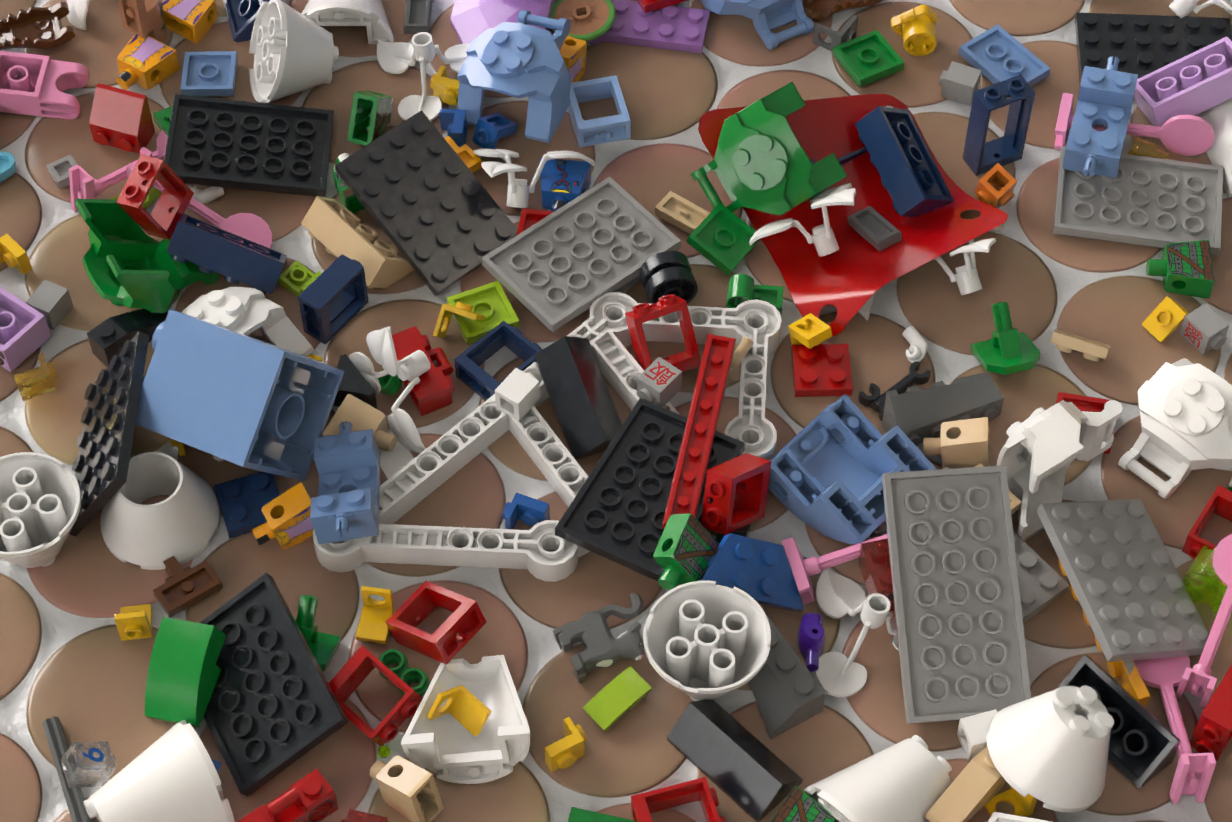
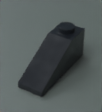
M142 308L109 317L87 332L92 353L108 368L112 357L119 355L127 340L131 341L138 331L149 335L148 343L151 342L156 328L166 320L168 311L166 313H152Z

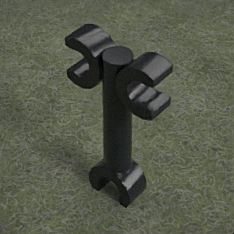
M913 362L910 365L909 374L887 391L896 390L898 394H902L908 387L914 384H926L930 379L931 371L927 370L923 374H918L920 362ZM871 383L869 392L872 396H868L861 391L859 392L858 400L862 405L871 407L875 412L879 411L878 417L882 421L886 392L880 395V388L876 384Z

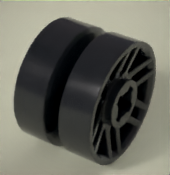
M664 251L648 258L640 268V277L650 304L657 303L660 297L670 294L686 300L688 304L697 294L698 286L688 258L681 252Z

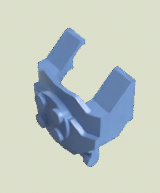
M700 0L705 9L710 10V13L741 15L752 19L754 28L769 50L778 47L779 43L803 33L807 35L814 32V23L805 15L802 0ZM795 21L798 24L776 34L770 32Z
M521 10L518 14L517 23L503 22L495 28L487 29L471 41L466 51L467 58L457 74L459 81L457 110H466L468 125L476 126L478 118L482 117L485 90L507 94L518 99L528 97L526 138L546 143L551 142L571 102L569 97L572 79L559 52L570 31L571 22L569 19L560 18L557 20L533 15L530 11ZM529 25H534V26H539V27L554 29V30H556V31H555V33H554L553 35H551L550 31H547V30H544V29H541V28H537V27H533V26H529Z

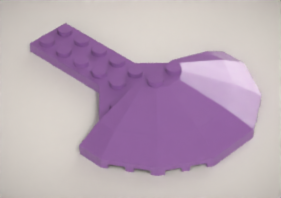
M455 0L450 17L451 26L455 29L460 44H470L471 41L489 28H495L503 22L517 23L518 14L521 10L530 11L533 15L551 18L554 5L558 0ZM611 0L616 12L613 25L602 36L587 41V44L592 46L602 41L702 54L710 10L668 6L644 13L636 1ZM529 25V26H533V27H537V28H541V29L550 31L551 35L554 34V32H553L552 29L544 28V27H539V26H534V25Z

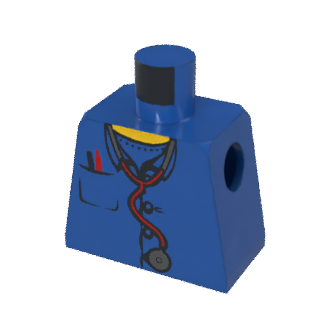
M548 160L540 174L542 207L556 211L586 192L591 184V164L587 161Z

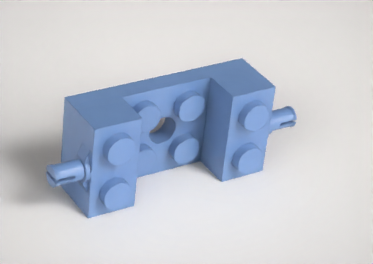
M1113 56L1108 58L1106 69L1084 66L1076 111L1066 144L1063 169L1083 172L1085 176L1089 173V177L1095 174L1117 178L1138 74L1117 71L1120 61L1117 57H1115L1113 65ZM1102 125L1106 130L1096 131L1093 127Z
M345 421V425L344 422L340 423L338 435L314 438L313 458L319 474L318 497L311 498L310 519L319 545L379 535L380 452L373 429L351 432L352 424Z

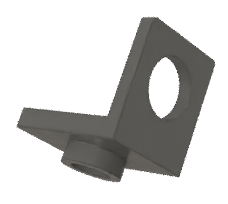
M853 15L839 32L816 23L814 25L813 43L833 52V47L856 38L859 16ZM820 33H826L831 38V43L825 42L821 38Z

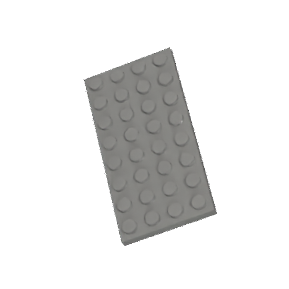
M1006 465L883 473L882 484L906 724L956 721L995 709L998 713L1005 707L1030 699L1031 691Z

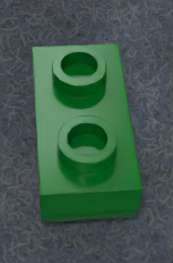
M736 274L730 278L727 285L726 308H736L739 304L748 300H762L775 306L780 315H782L783 286L754 285V280L749 275Z

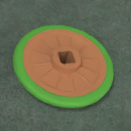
M558 0L554 5L551 18L557 20L560 18L569 19L571 27L568 36L587 42L602 36L611 28L616 12L611 0Z

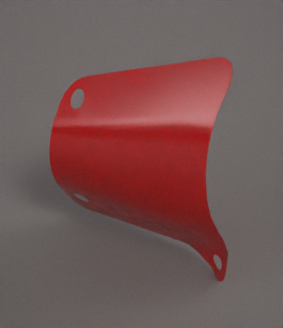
M864 94L803 100L806 105L786 116V119L809 159L812 158L816 163L833 152L838 159L866 147L859 139V132L855 124L878 106L909 109L904 103L891 95ZM747 106L713 109L703 114L699 119L698 131L700 137L713 159L724 120ZM910 110L909 112L954 200L951 204L917 217L900 216L895 211L893 200L889 192L883 187L881 183L882 178L877 168L871 163L870 154L867 151L842 165L847 176L826 188L829 189L851 183V188L856 189L854 206H827L830 228L834 232L839 250L829 255L818 256L814 242L808 244L806 237L796 227H790L785 231L761 238L780 270L790 295L802 317L811 313L820 319L819 313L825 305L829 304L837 308L835 320L827 324L831 327L832 337L841 333L870 297L887 283L1007 221V213L974 199L959 188L947 175L929 148ZM809 199L782 215L761 212L742 206L756 231L768 223L792 218L793 221L798 220L810 235L813 234L812 229L814 227L824 224L822 208L812 209ZM871 206L902 233V240L878 251L848 225L847 217ZM966 210H978L981 213L979 217L970 220L960 217V214Z

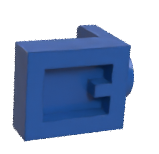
M440 109L441 130L448 131V136L460 148L466 142L468 131L466 110Z
M499 112L478 118L472 141L483 149H496L498 139L515 134L518 124Z
M516 493L512 502H507L503 509L502 519H505V529H514L518 520L523 521L529 526L550 520L549 503Z

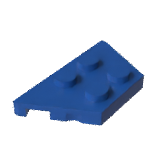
M732 533L723 537L716 555L710 559L707 564L708 569L702 580L699 581H716V585L732 589L735 586L749 594L762 605L794 612L803 610V603L783 545Z

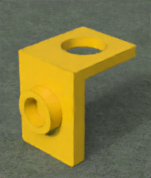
M1166 296L1144 320L1142 326L1158 341L1163 343L1181 324L1189 312L1180 303Z
M457 301L456 306L442 303L433 336L446 337L453 313L479 321H484L485 315L472 311L473 306Z
M361 586L363 608L355 635L356 640L386 644L389 633L386 621L393 615L395 609L392 590ZM370 595H379L385 600L378 601L372 599Z
M151 604L121 607L120 614L114 615L121 641L152 637Z
M463 685L439 693L427 718L433 720L449 713L469 732L477 736L480 735L486 724L491 710ZM446 699H448V701L445 703V705L442 706V707L439 709V707L441 706V704H442Z
M1011 787V789L994 796L984 807L991 816L993 812H997L996 805L998 803L1008 802L1014 807L1013 815L1028 817L1033 814L1037 799L1030 794L1024 797Z

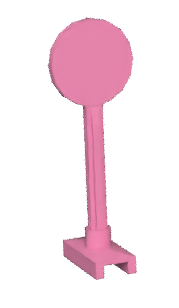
M1062 94L1055 128L1054 149L1061 150V146H1066L1069 131L1072 128L1074 119L1073 94ZM1193 115L1172 117L1161 127L1128 123L1126 132L1127 135L1160 138L1168 150L1183 156H1196L1205 153L1212 147L1215 140L1214 129L1210 123L1201 117ZM1102 125L1093 127L1096 131L1106 130Z
M163 130L156 139L157 150L152 152L153 158L164 160L168 138ZM138 160L132 162L131 164L135 166ZM78 164L69 168L72 210L74 212L78 210L75 205L76 199H96L95 197L102 194L103 190L128 178V165L98 180L94 179Z
M145 147L141 148L140 155L153 157L150 150ZM131 163L127 166L128 178L135 167ZM155 180L152 188L155 187L163 192L164 187ZM191 198L187 209L210 224L271 248L272 232L269 225L261 217L252 213H238L225 219L196 199Z
M888 534L817 558L813 556L804 559L793 537L782 540L803 605L815 602L810 576L821 573V570L889 548Z
M1232 534L1219 542L1214 550L1212 559L1215 575L1222 584L1227 586V590L1198 664L1193 666V669L1186 667L1176 692V698L1181 699L1184 691L1202 698L1199 707L1204 709L1217 681V678L1211 676L1212 670L1210 668L1232 613Z
M1188 656L1133 660L1144 684L1159 689L1171 732L1181 740L1177 749L1178 765L1169 792L1172 804H1178L1181 795H1195L1197 803H1204L1216 766V760L1213 753H1192L1173 688L1180 684L1186 667L1190 668V659Z

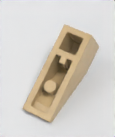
M987 746L967 764L925 815L926 819L930 822H968L1002 790L1006 780L995 767Z

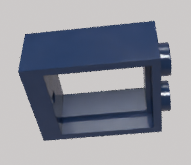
M341 254L298 296L305 333L326 345L369 302L364 267L359 261L351 260Z
M502 321L454 359L456 377L485 401L495 394V389L506 378L501 382L495 380L479 367L483 362L506 346L524 361L518 367V369L524 371L535 362L534 355L542 350L537 343H531L526 339L518 328L511 327L505 321Z

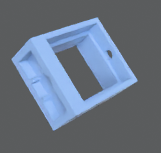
M616 75L571 83L569 97L571 102L568 106V111L579 148L631 139V120ZM613 97L619 115L583 121L578 103Z

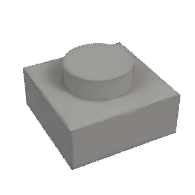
M70 154L46 165L48 173L59 189L70 185L69 168L77 165V163Z

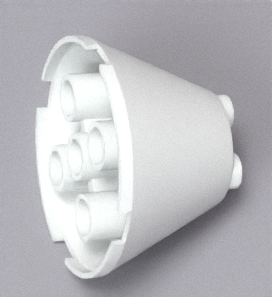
M281 0L264 1L254 22L249 54L254 55V69H249V81L255 100L259 103H268L324 83L330 84L333 62L338 60L339 49L333 44V34Z
M33 452L13 453L0 457L1 560L24 568L46 567L55 561V557L60 552L78 517L81 507V492L76 477L64 466V463L56 458Z
M694 581L669 590L655 602L650 609V614L644 626L643 643L650 664L662 678L690 696L693 701L713 700L746 684L758 674L769 655L771 630L767 616L761 606L743 590L735 586L732 589L716 585V581Z
M1086 685L1080 688L1063 686L1005 707L990 722V731L987 734V747L995 767L1011 787L1022 796L1026 797L1027 794H1030L1036 799L1045 802L1042 806L1044 808L1058 812H1079L1092 806L1104 790L1110 733L1114 725V719L1097 698L1098 696L1094 689Z

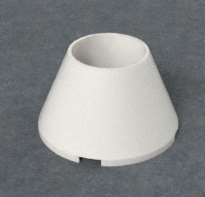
M142 453L130 459L126 483L103 507L100 517L101 533L108 549L122 562L126 563L128 561L140 565L141 569L161 570L166 568L163 561L172 556L181 565L192 560L207 548L210 538L219 527L220 506L212 487L183 464L164 453ZM158 495H171L159 503L141 505L148 498Z

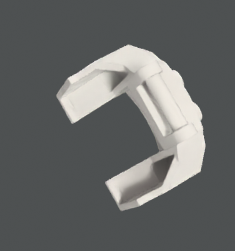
M228 287L222 290H213L206 295L199 296L181 312L244 335H249L256 329H260L273 345L305 357L314 351L311 344L286 316L283 307L265 298L264 293L255 288Z
M1186 358L1173 364L1165 362L1156 374L1138 390L1142 433L1134 446L1121 457L1118 465L1124 470L1129 469L1158 490L1159 496L1167 500L1189 476L1192 470L1214 468L1232 471V385L1199 363L1193 364ZM1141 456L1170 477V480L1165 482L1139 463L1137 459Z
M1062 400L1046 410L1042 407L1036 409L1024 422L1017 421L1008 428L1006 434L1009 438L999 453L997 466L1006 465L1009 490L1022 502L1021 508L1018 511L1016 534L1024 541L1045 529L1036 511L1041 503L1062 502L1066 469L1075 458L1090 461L1112 446L1114 440L1112 433L1115 422L1121 416L1123 409L1121 403L1110 400L1105 403L1102 412L1080 411L1072 402Z

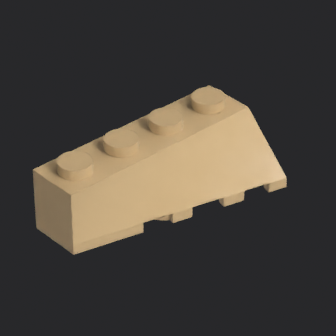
M317 196L301 224L309 230V236L326 246L325 250L332 256L339 257L343 254L351 260L359 261L364 267L367 288L386 289L414 270L406 259L399 256L400 251L394 244L389 245L382 240H378L380 234L366 225L358 224L361 219L335 199Z

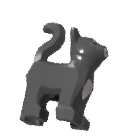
M635 593L630 594L632 603L630 608L609 604L599 610L586 612L579 620L568 622L553 630L554 638L559 648H563L564 652L571 650L573 644L577 642H582L584 645V651L576 653L570 658L574 667L573 673L578 683L585 681L586 673L610 667L620 659H633L636 661L642 659L644 656V644L639 632L641 628L640 622H636L617 638L613 637L607 624V618L610 615L622 619H630L639 615L644 607L643 600L639 595Z

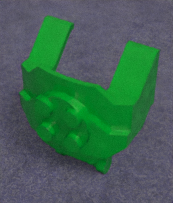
M793 82L786 84L724 120L714 160L690 174L694 181H698L713 209L719 203L724 205L706 175L713 170L732 201L731 204L726 206L731 212L743 206L775 215L786 213L847 176L834 152L813 164L795 136L786 116L804 107L806 104Z
M76 199L75 205L86 224L90 227L88 236L91 247L82 259L83 265L96 291L102 298L110 300L112 304L120 307L144 308L152 313H166L178 299L183 288L197 281H203L205 285H211L218 280V274L215 271L213 274H208L197 268L198 264L190 261L184 264L172 259V254L166 252L171 240L163 239L159 242L146 235L144 230L116 203L117 200Z

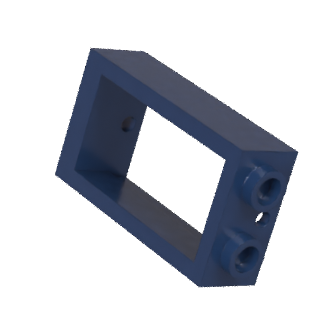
M1021 74L973 93L963 160L976 176L988 172L997 163L1004 166L1022 159L1035 91ZM1010 105L1004 136L986 142L991 111Z

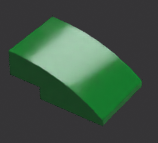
M163 617L152 649L145 690V716L147 718L172 723L185 720L187 724L190 723L193 727H200L221 669L215 664L226 638L223 632L213 625Z

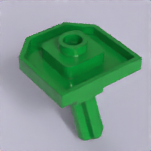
M1007 302L993 304L991 309L996 331H992V339L971 344V352L988 372L1008 375L1033 369L1040 360V350L1024 332L1018 333V329L1012 327Z
M301 595L296 623L322 672H324L341 644V636L318 632V626L314 625L318 599L312 595Z

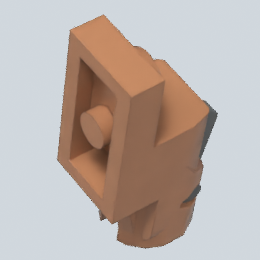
M118 0L125 29L142 38L148 35L162 43L166 41L167 35L163 19V4L158 0Z

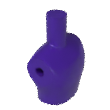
M817 613L805 614L801 619L798 631V648L800 654L806 660L807 669L811 672L819 669V658L822 655L825 641L823 618Z

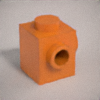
M997 163L978 181L975 189L976 196L979 201L995 208L999 204L1005 206L1015 195L1013 190L1017 180Z

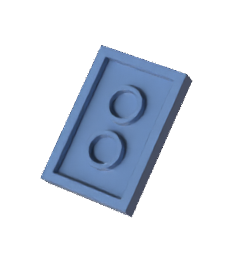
M998 24L959 47L958 54L974 68L982 70L981 74L993 84L1021 74L1032 87L1050 75L1051 68Z

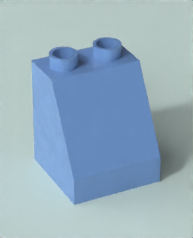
M169 309L166 320L159 324L153 334L152 348L154 354L146 376L142 379L136 425L245 468L306 481L314 456V438L322 436L345 371L208 321Z

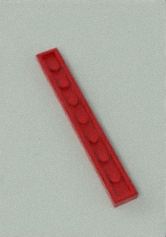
M712 334L707 335L664 515L663 530L669 517L673 514L691 513L695 518L697 517L735 351L736 338Z

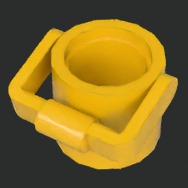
M920 5L890 20L892 30L903 38L904 49L910 55H928L936 48L935 23L939 21V18L928 5Z

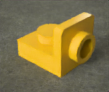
M8 234L0 238V264L5 261L10 268L16 267L23 275L32 270L26 251Z
M811 313L788 326L791 346L803 344L811 349L832 337L831 327Z

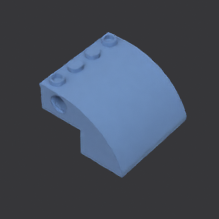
M844 394L836 402H832L770 459L772 462L768 489L788 510L811 528L834 540L855 545L861 544L886 519L882 484L883 473L937 469L898 425L882 435L849 397Z

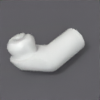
M186 184L194 192L192 198L202 204H207L224 195L222 187L210 186L205 190H199L195 184Z
M909 326L902 334L910 344L909 349H906V356L911 363L921 362L925 358L928 343L914 326Z

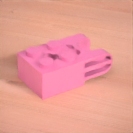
M0 51V112L76 119L80 113V104L75 96L63 92L72 88H83L88 82L89 71L80 63L50 60V56Z

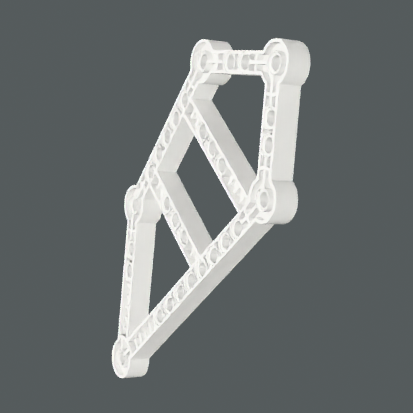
M609 292L592 303L590 306V318L567 336L588 338L601 373L632 411L640 399L637 396V378L644 370L625 348L632 341L624 313L633 311L632 308L643 303H637L629 295L620 292ZM748 300L739 304L736 308L688 306L697 344H705L708 334L736 338L735 349L744 337H748L753 341L752 347L741 361L738 416L728 423L725 435L745 443V450L742 455L748 453L770 460L776 454L777 431L773 423L765 418L767 354L773 352L780 341L782 323L780 312L775 306L762 300ZM677 311L642 323L646 341L684 343ZM536 362L532 363L523 372L531 373L539 380L540 399L520 421L497 409L495 394L380 485L379 535L345 540L341 543L332 542L319 545L313 530L316 557L320 564L330 571L339 573L352 571L361 566L363 562L528 569L535 578L551 582L565 579L571 575L578 565V558L590 551L556 536L555 527L559 522L558 520L539 522L530 530L394 524L508 430L514 435L567 507L570 506L587 480L588 475L536 409L537 406L549 397ZM670 402L662 407L679 414Z

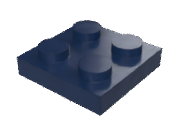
M258 472L214 485L229 538L250 533L252 529L267 522L261 509L279 496L274 476L267 472Z

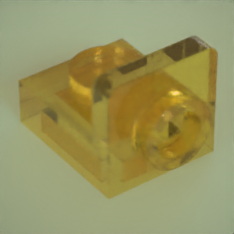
M43 353L37 355L40 367L14 375L23 401L56 390L53 378L58 377L52 361L46 363Z

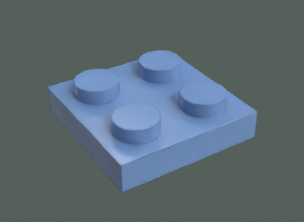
M237 51L185 52L180 87L181 95L197 97L234 96L238 63Z

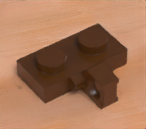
M172 556L163 561L166 567L165 570L169 575L165 579L166 583L154 589L153 592L162 608L171 618L222 589L223 585L207 560L193 568L188 566L183 569L177 559Z

